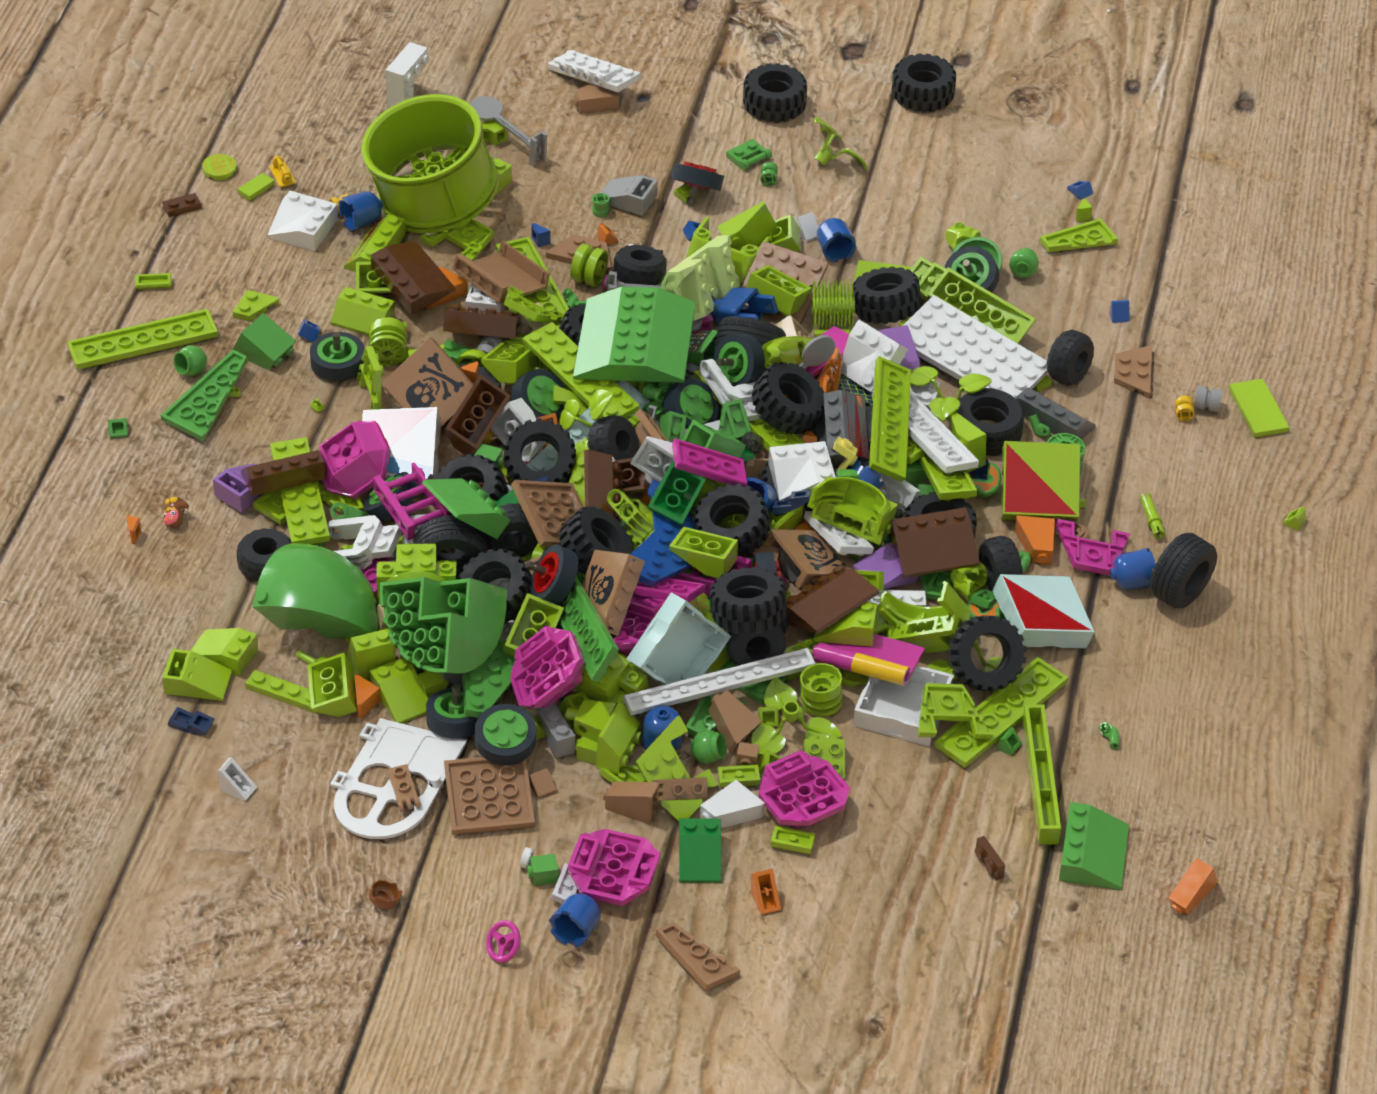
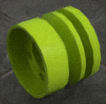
M392 317L377 319L369 328V346H373L375 353H378L379 364L382 366H394L404 360L407 349L406 326L400 320Z
M816 663L804 669L800 675L801 705L805 708V711L817 717H826L839 711L843 704L842 674L839 669L826 663Z

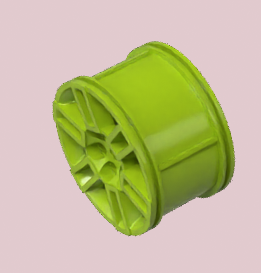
M429 94L404 100L380 114L369 126L363 137L361 146L362 157L369 173L372 175L378 191V198L383 203L382 210L385 216L390 214L404 218L405 231L437 233L461 227L479 215L492 201L495 193H497L499 186L498 171L486 146L479 115L469 103L460 98L443 94ZM453 150L445 159L440 152H437ZM425 156L426 159H427V161H425V160H423V159H420V158H422V157ZM412 163L413 174L395 176L403 167Z

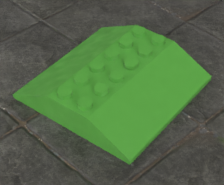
M619 287L587 298L573 379L684 383L696 303L663 289L653 287Z

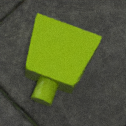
M585 699L582 701L579 710L568 707L565 718L574 721V732L576 734L598 742V736L614 711L616 704Z

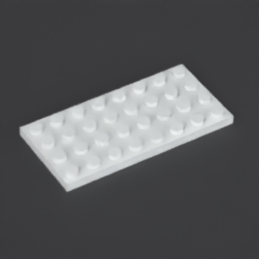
M936 296L931 297L903 325H908L917 355L958 380L967 374H981L992 380L991 384L985 388L1002 390L1016 398L1027 387L1033 389L1048 373L1047 360Z

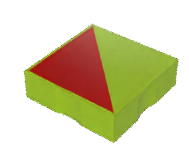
M1004 441L1002 447L1003 491L1001 494V520H1016L1017 515L1051 518L1055 519V522L1058 519L1078 521L1080 444Z

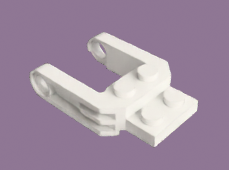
M713 359L701 361L700 372L722 405L726 402L742 399L748 421L761 419V415L757 414L755 411L756 406L752 402V390L756 382L733 387Z
M375 515L331 520L327 525L330 537L333 539L346 540L356 538L352 549L334 552L346 557L360 569L370 566L374 558L391 557L402 534L398 525L383 526ZM331 528H335L340 532H335Z

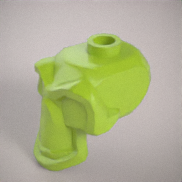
M962 222L954 223V226L949 227L945 232L946 242L952 249H955L957 245L966 239L981 237L980 231L973 229V227L965 226Z
M979 561L978 566L952 570L950 577L955 592L970 602L972 594L985 585L988 572L981 561Z

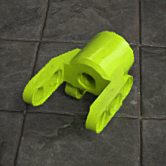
M614 489L607 496L608 503L626 524L632 528L626 533L633 538L632 543L635 550L654 532L652 512L641 500L636 498L630 500L624 492ZM619 493L621 501L615 504L613 497ZM635 502H638V504H639V509H638L637 506L634 504ZM625 510H627L630 517L625 516Z

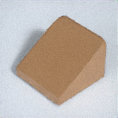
M543 769L529 776L530 786L538 799L557 792L548 769Z

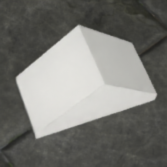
M813 212L794 218L800 228V237L806 243L817 239L818 225Z
M232 757L228 758L218 770L220 791L246 801L257 788L255 783Z

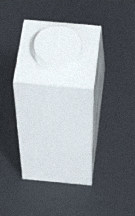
M735 780L700 805V819H721V828L762 818L764 816L765 803Z

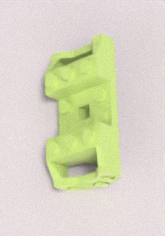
M730 235L715 237L669 270L662 281L660 289L696 303L693 321L707 316L714 310V299L723 298L732 288H739L741 286L739 276L735 273V266L732 262Z

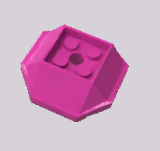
M375 420L352 422L319 446V452L325 461V479H322L326 490L332 494L357 499L374 487L373 477L380 475L384 480L387 476L386 468L389 463L391 449L379 423Z
M633 594L619 635L610 634L619 649L618 651L629 656L666 600Z
M545 626L515 651L514 658L516 660L512 667L510 679L518 704L525 710L540 707L549 708L582 682V666L585 661L576 635L571 631Z
M799 750L765 766L759 790V799L765 803L766 808L780 825H788L798 830L844 810L850 794V787L828 761L810 756L808 753Z
M609 829L598 830L590 834H580L568 864V872L580 894L588 895L594 900L624 906L649 890L660 861L661 853L646 838Z

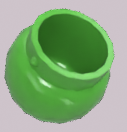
M1021 248L1011 256L1009 267L1011 272L1018 278H1030L1038 270L1039 260L1033 250Z
M193 345L182 348L179 352H176L173 358L176 371L181 375L187 376L201 374L205 370L207 356L203 350Z
M712 730L700 731L690 743L691 754L702 764L715 763L726 756V739L722 733Z

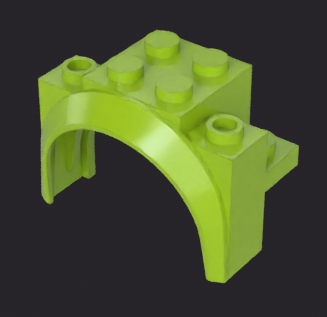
M828 476L812 488L807 507L813 509L812 518L881 545L887 527L895 517L898 504L889 501L878 488L865 481L849 477L832 478Z
M397 544L396 562L387 561L378 562L377 564L378 604H380L381 582L426 577L439 582L456 580V561H437L436 544Z
M943 581L941 598L937 600L941 606L923 607L912 605L899 600L888 591H885L881 595L877 612L890 624L887 634L888 638L924 647L925 652L923 654L950 649L951 644L948 643L950 638L954 637L957 628L961 627L962 622L970 619L972 610L948 582Z
M618 651L617 657L612 660L607 673L601 678L599 683L591 680L583 665L582 682L574 687L573 690L577 692L584 691L586 696L594 701L615 703L616 706L618 702H622L626 706L623 700L624 695L650 688L647 675L627 660L628 656Z

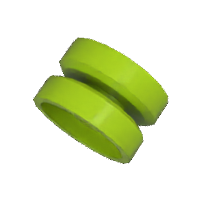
M582 243L573 256L570 268L571 280L580 283L585 281L587 285L598 287L607 271L609 262L608 251L601 248L594 249L593 246Z

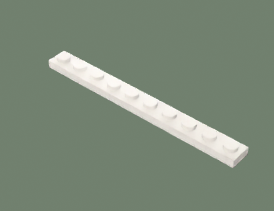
M805 648L624 695L623 700L632 716L648 712L657 706H671L724 692L726 689L732 690L801 672L808 666L816 663L809 649Z

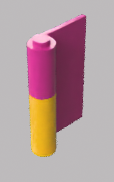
M875 634L873 647L820 642L814 646L812 656L814 661L830 664L840 669L906 686L925 652V648Z

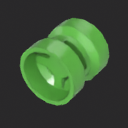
M772 162L762 165L760 181L763 185L773 186L777 183L778 166Z
M604 193L593 195V215L596 217H606L609 214V196Z

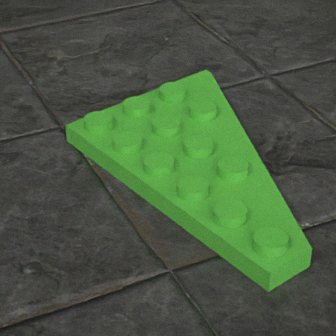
M498 641L494 651L482 665L472 671L462 673L464 716L479 718L486 709L494 706L512 685L510 677L516 659L504 653L506 642Z

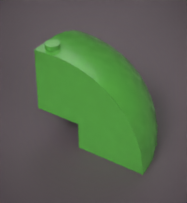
M291 543L280 547L267 561L258 581L252 607L280 630L314 629L324 638H351L376 632L378 628V614H376L375 606L377 601L373 596L371 583L364 576L360 568L346 557L324 547Z
M419 577L380 583V605L384 607L385 617L383 621L388 626L389 638L393 645H397L400 650L399 653L418 668L443 674L466 673L482 665L494 651L500 639L505 621L507 589L472 578L439 582L430 578Z

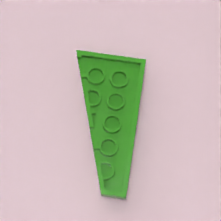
M232 350L160 415L161 420L204 442L248 362L247 356Z

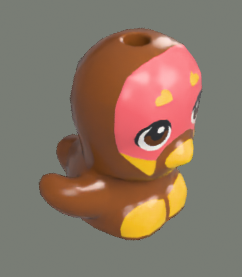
M174 496L165 500L166 507L163 522L169 528L179 527L183 522L182 512L185 511L184 508H189L188 503Z

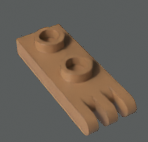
M405 764L387 769L400 812L404 811L405 804L408 810L412 809L411 803L413 802L416 808L420 807L408 765Z
M707 777L652 780V782L660 784L659 792L661 796H659V800L707 798Z

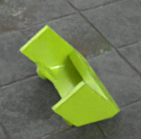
M706 216L695 230L686 258L710 242V217ZM766 237L764 242L769 243L770 238ZM748 244L743 246L740 251L731 248L735 273L739 276L741 283L739 288L742 287L761 245L757 247Z

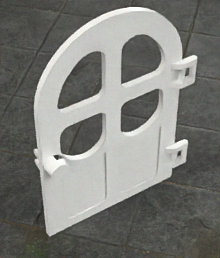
M382 718L379 719L377 725L366 723L359 737L367 741L348 773L338 771L330 783L331 787L338 788L334 798V810L339 823L352 834L368 839L392 838L412 830L424 819L437 795H441V789H444L446 781L444 761L458 759L467 744V740L443 737L433 731ZM367 729H371L369 734H365ZM407 764L411 775H420L428 782L425 792L418 797L420 807L416 808L413 802L411 805L414 811L407 818L392 825H381L377 821L386 805L390 802L397 803L390 778L386 785L381 788L361 783L358 780L362 773L370 767L385 766L393 768ZM339 777L342 778L340 783L336 782ZM360 793L377 798L367 817L357 819L349 813L347 800L350 794Z

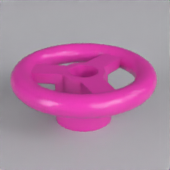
M502 920L491 927L486 938V949L491 959L504 963L511 960L517 954L521 942L517 926L511 921ZM501 927H509L512 933L502 935L497 930ZM493 937L497 940L499 946L498 955L492 947Z

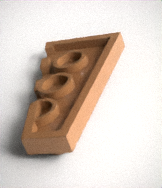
M672 922L656 929L655 936L705 991L740 975L741 970L736 966L732 968L726 963L727 960L720 955L717 957L711 953L708 946L704 943H697L694 940V936L676 923Z

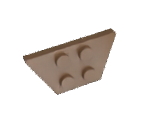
M572 235L546 252V258L571 264L577 248L582 243L591 245L594 249L601 248L608 251L607 243ZM609 258L608 267H607V271H606L607 273H609V272L611 271L610 258Z
M1152 346L1116 353L1114 383L1126 387L1133 392L1135 390L1144 393V397L1150 398Z

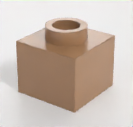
M740 742L736 766L757 765L760 745Z

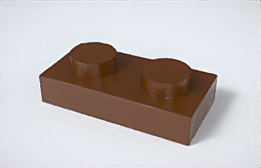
M196 193L162 202L168 217L201 209V202Z
M985 836L977 838L975 848L977 858L982 860L987 872L992 874L996 881L1002 879L1005 870L1004 862Z

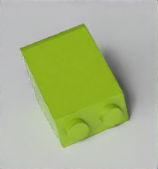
M389 629L351 637L347 656L354 667L355 675L370 681V670L396 660L395 645H393L389 638Z

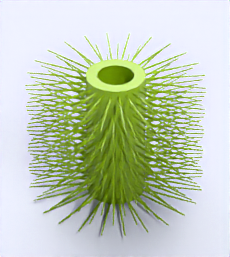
M822 279L820 284L821 290H819L817 280V292L815 282L813 281L812 315L814 328L817 324L818 328L820 325L823 329L828 327L829 330L832 323L833 327L835 324L840 329L841 326L844 329L847 324L848 329L850 323L852 331V327H854L853 315L855 312L852 279L849 285L847 280L846 289V282L844 284V280V288H841V282L837 286V279L834 285L832 280V291L830 289L831 282L829 283L828 281L829 288H827L826 281L824 286L822 285Z

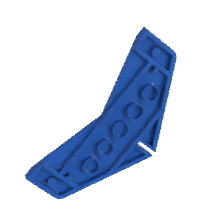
M654 479L648 488V496L651 499L660 482ZM652 511L654 532L630 554L645 561L638 580L639 582L648 586H654L693 568L692 565L669 550L670 544L683 527L697 530L690 511L682 526Z

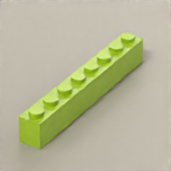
M1024 705L1022 723L1038 845L1059 844L1061 823L1045 705Z

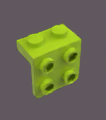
M808 736L807 739H804V752L810 756L828 761L842 779L845 778V739H840L838 736H829L828 739H820L819 736Z

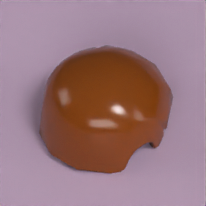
M377 880L372 883L368 894L370 901L377 908L391 909L397 905L403 892L398 890L397 883Z

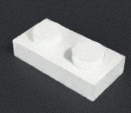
M567 863L562 867L550 899L560 904L577 891V887L568 872Z

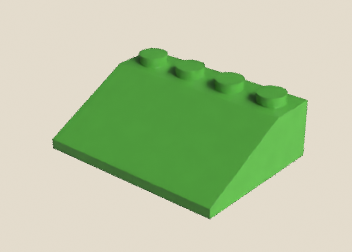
M462 478L423 480L422 482L456 518L496 539L499 538L510 522V519L505 515L506 511L496 506L498 503L488 497L489 494L480 489V485L473 480L468 482Z
M1070 802L1059 881L1121 890L1129 824L1092 805Z

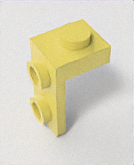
M838 437L835 440L833 449L846 457L837 470H845L848 465L852 466L857 460V448L846 438Z

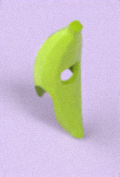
M787 336L765 343L762 346L765 355V368L781 362L793 363L798 366L803 361V349L812 338Z

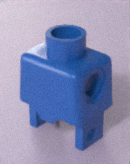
M732 288L722 299L713 300L714 310L710 315H712L714 320H717L719 326L720 321L725 317H746L760 320L764 313L776 314L779 310L775 297L772 295H761L757 288Z

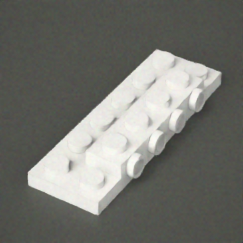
M569 50L548 63L549 70L615 92H619L641 80V73L575 52L574 50Z

